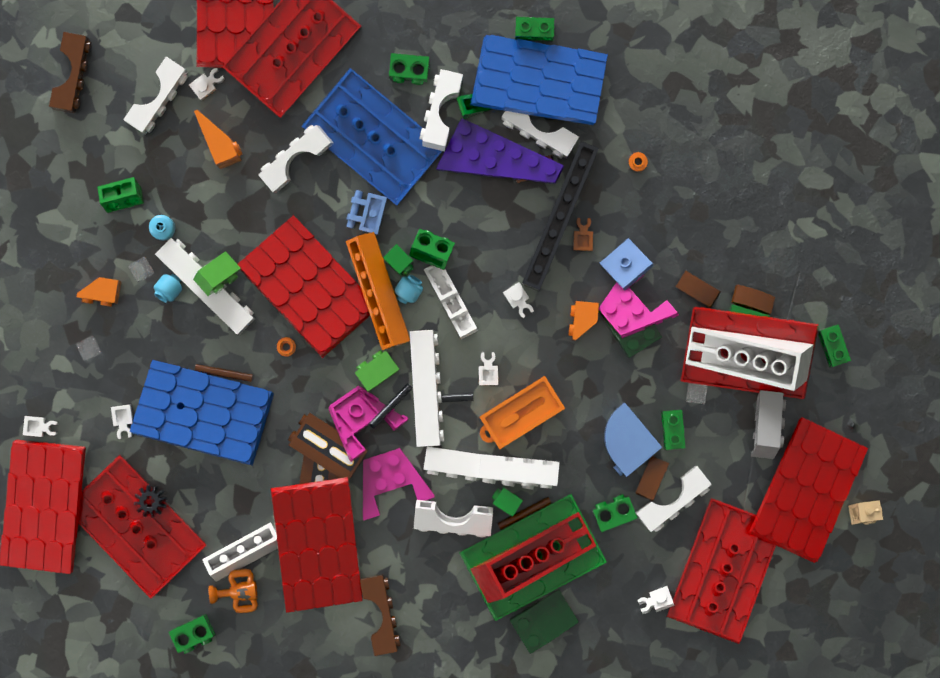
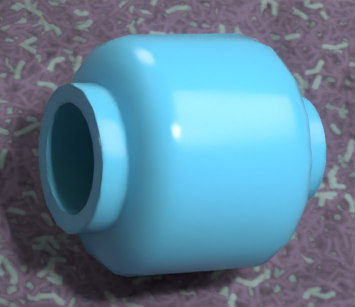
M157 215L149 223L151 235L158 240H168L175 233V223L165 215Z
M163 274L154 285V295L164 303L167 301L173 302L182 291L180 278L174 274Z
M413 275L403 276L395 287V293L398 295L397 299L404 304H407V302L415 303L423 291L421 280Z

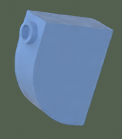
M626 403L620 405L608 419L604 432L605 447L609 457L615 463L613 468L620 476L624 474L627 477L662 448Z

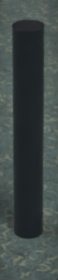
M407 383L371 420L369 425L375 429L413 389L412 386Z
M473 393L442 395V402L474 401Z

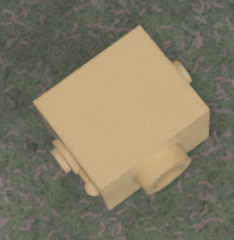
M880 500L848 506L851 525L862 523L868 525L883 520Z

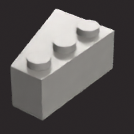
M760 390L757 396L755 433H753L755 442L754 449L751 451V457L774 459L780 447H783L784 436H781V429H784L785 418H782V411H785L786 400L783 399V393Z

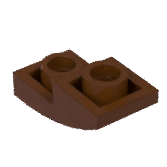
M688 271L684 272L676 285L678 289L710 308L721 293V291Z
M736 285L731 303L771 315L775 297L750 287Z
M651 456L635 494L654 501L669 463Z

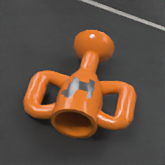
M238 569L231 571L228 576L231 584L230 589L217 590L216 587L209 585L210 604L217 602L218 598L231 596L233 599V609L236 613H249L257 609L256 581L253 580L254 576L251 570ZM248 576L247 581H242L239 583H237L234 579L237 577ZM239 600H250L252 603L251 605H238Z

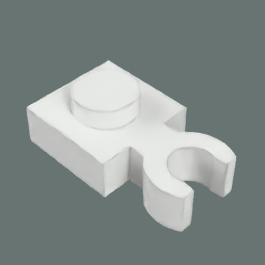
M217 68L210 72L209 77L202 74L189 84L201 101L216 90L213 86L215 83L219 84L225 80L223 76L219 79L214 77L219 71Z
M519 282L503 292L513 309L517 306L519 307V315L522 318L525 317L523 314L524 308H528L531 313L534 312L533 307L526 304L525 301L529 297Z
M492 352L490 360H486L484 353H481V360L484 362V366H479V385H498V366H492V362L495 360V353Z
M131 405L111 407L113 426H119L117 431L118 439H122L123 431H127L128 438H131L133 434L129 432L130 428L128 427V424H133Z
M25 416L23 435L43 437L44 432L48 435H57V432H52L50 427L51 425H58V422L49 421L45 423V418Z
M668 586L649 592L651 598L643 597L638 599L639 605L647 604L645 608L641 609L643 614L649 613L652 608H655L656 612L675 606Z

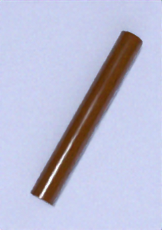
M199 364L195 366V371L249 382H252L253 374Z
M546 497L514 514L513 517L510 516L497 524L502 530L551 504L549 497Z

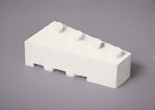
M481 454L479 478H483L482 482L494 483V479L502 480V484L513 485V481L521 482V486L532 487L534 483L540 484V488L552 489V485L557 486L559 462Z

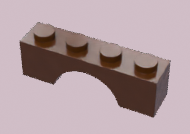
M63 32L60 51L69 58L72 70L69 79L64 84L52 88L49 107L53 110L75 113L76 109H79V91H82L84 86L82 76L88 66L86 56L91 50V42H89L90 39L87 36Z
M384 574L361 578L363 599L374 602L380 608L383 617L380 629L371 636L374 656L397 652L401 644L399 635H395L394 632L397 623L395 616H391L390 609L393 608L392 597L387 595V590L390 589L388 578H384Z

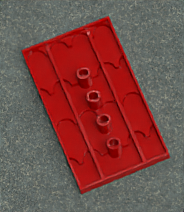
M197 0L196 67L223 68L222 66L274 9L273 0Z
M281 0L222 67L281 118L358 31L361 25L333 0Z
M294 215L237 264L245 276L322 358L370 316L361 287Z
M803 417L800 418L749 533L813 563L818 562L829 535L833 531L843 503L847 499L854 479L858 475L868 448Z
M26 440L13 441L7 482L6 508L4 510L3 535L1 536L0 566L65 574L73 572L86 447Z
M119 455L81 491L78 524L152 599L206 546V543L165 501H162V503L167 505V507H159L162 510V514L159 515L155 511V517L151 518L150 512L147 517L143 516L144 510L139 513L137 512V509L141 506L134 505V502L140 501V499L135 497V494L142 495L139 489L144 488L146 490V486L149 484ZM152 496L147 500V504H150V506H152V503H155V499H151Z
M348 477L270 488L286 613L362 601Z
M713 498L710 499L673 597L675 606L669 608L666 617L737 644L741 642L776 545L749 533L756 517L755 514Z

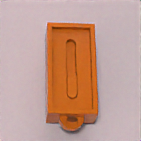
M543 376L480 416L484 424L480 430L481 439L487 443L495 441L498 448L502 449L561 412L565 407L547 378ZM485 431H488V432H489L490 438L487 437V435L485 434Z

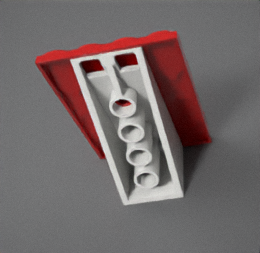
M694 307L680 382L759 393L760 390L781 392L784 397L804 399L819 324Z

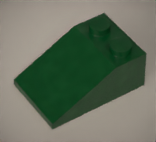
M598 309V312L628 358L662 338L654 324L645 327L642 331L622 338Z
M559 589L510 618V622L530 654L579 623Z

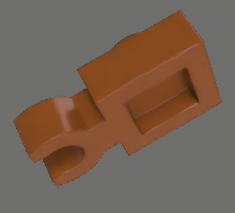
M578 218L576 224L579 231H574L573 251H593V232L588 231L591 219L588 218L587 225L583 226L580 223V218Z

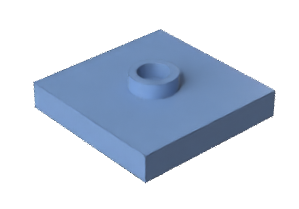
M629 238L600 262V265L624 291L654 266Z

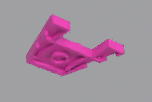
M617 282L598 308L622 338L642 331L645 327L655 323L656 325L660 324L665 319L675 318L679 315L667 300L650 312L629 287L624 291Z
M359 385L328 408L351 462L366 450L354 435L367 427L371 420L386 406L379 401V398ZM393 409L384 420L395 431L405 424L408 418L405 415L398 414Z
M400 448L363 460V521L380 515L375 495L412 484L417 500L425 501L435 497Z

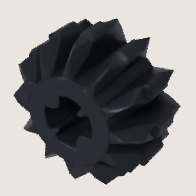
M150 485L146 486V490L140 488L139 491L142 495L135 494V497L140 499V501L134 502V505L141 506L137 509V512L139 513L144 510V517H147L150 512L151 518L155 517V511L159 515L162 514V510L159 507L166 508L167 505L163 504L162 501L168 500L167 497L161 498L165 491L161 490L157 493V485L153 487V490ZM150 496H152L151 499H155V503H152V506H150V504H147V500L150 499Z

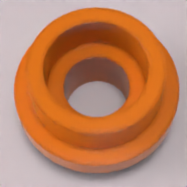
M636 152L630 156L628 163L632 170L639 172L646 168L648 160L643 153ZM635 159H641L642 164H635Z
M285 337L278 341L277 351L280 355L287 357L294 354L296 344L293 339ZM286 343L290 345L288 351L283 349V345Z

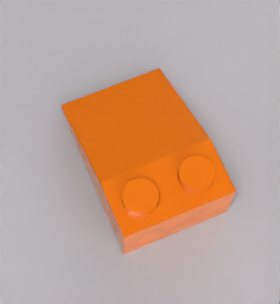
M195 110L194 113L215 164L220 169L242 161L240 155H243L239 144L233 142L200 111Z

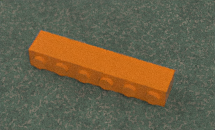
M375 233L363 234L347 240L346 244L381 349L385 350L409 342L408 331Z

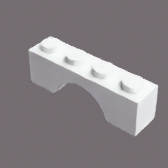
M165 57L156 71L161 83L159 95L149 104H134L123 120L145 135L147 132L150 133L156 125L155 120L157 117H161L164 114L167 102L169 100L172 101L176 96L178 86L185 83L188 77L186 69Z
M441 69L440 74L435 76L433 86H436L435 93L431 92L429 104H432L431 109L426 111L424 119L427 122L426 129L422 128L420 139L423 140L422 146L445 152L449 127L441 121L439 110L448 100L459 97L463 74Z
M505 111L502 115L501 120L504 121L503 124L506 127L518 129L521 136L526 139L533 138L539 147L551 149L553 151L552 154L560 159L563 157L567 159L579 139V136L564 127L552 133L541 132L533 126L528 114Z
M309 126L304 131L305 135L303 137L294 139L289 144L291 147L288 150H282L275 156L276 160L270 164L269 162L261 168L262 172L259 176L273 193H277L291 181L289 167L297 155L311 152L320 156L334 144L320 126Z
M694 466L680 477L682 491L675 502L669 505H657L650 501L636 512V515L650 532L653 530L655 532L659 531L665 526L663 522L668 518L673 520L680 514L678 511L682 507L688 508L695 502L693 499L696 496L700 495L702 497L710 490L708 487L712 484L698 466Z
M417 500L414 529L422 532L429 530L437 531L442 534L450 532L458 535L471 534L477 537L491 536L493 507L474 505L472 510L465 516L454 518L443 514L434 501Z

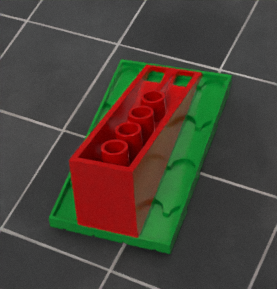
M572 494L459 552L495 621L607 563Z

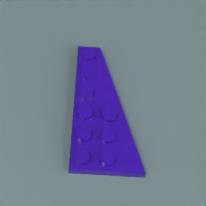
M461 118L436 170L556 184L564 166Z

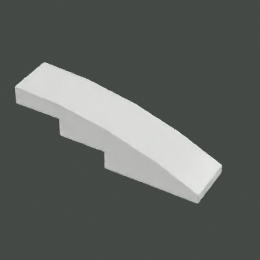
M432 265L425 268L424 272L461 340L478 331L446 270Z

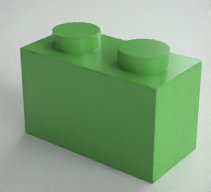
M225 251L198 270L193 280L209 296L212 293H219L226 283H233L238 278L237 274L241 268Z
M380 350L372 356L373 360L367 364L364 361L356 367L358 371L355 374L368 392L400 370L387 351L382 352Z

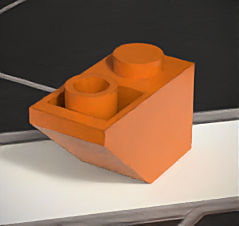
M99 277L79 291L77 297L82 298L81 302L93 304V300L101 301L100 305L112 307V303L118 304L121 281Z
M575 301V305H571L570 317H574L573 324L569 325V336H572V340H577L597 323L599 303Z

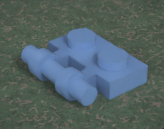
M356 190L354 197L351 199L352 207L350 214L347 215L348 222L346 227L354 229L355 222L361 223L360 231L374 232L378 235L387 197L368 193L367 200L362 199L363 192ZM360 205L365 206L362 217L357 216Z

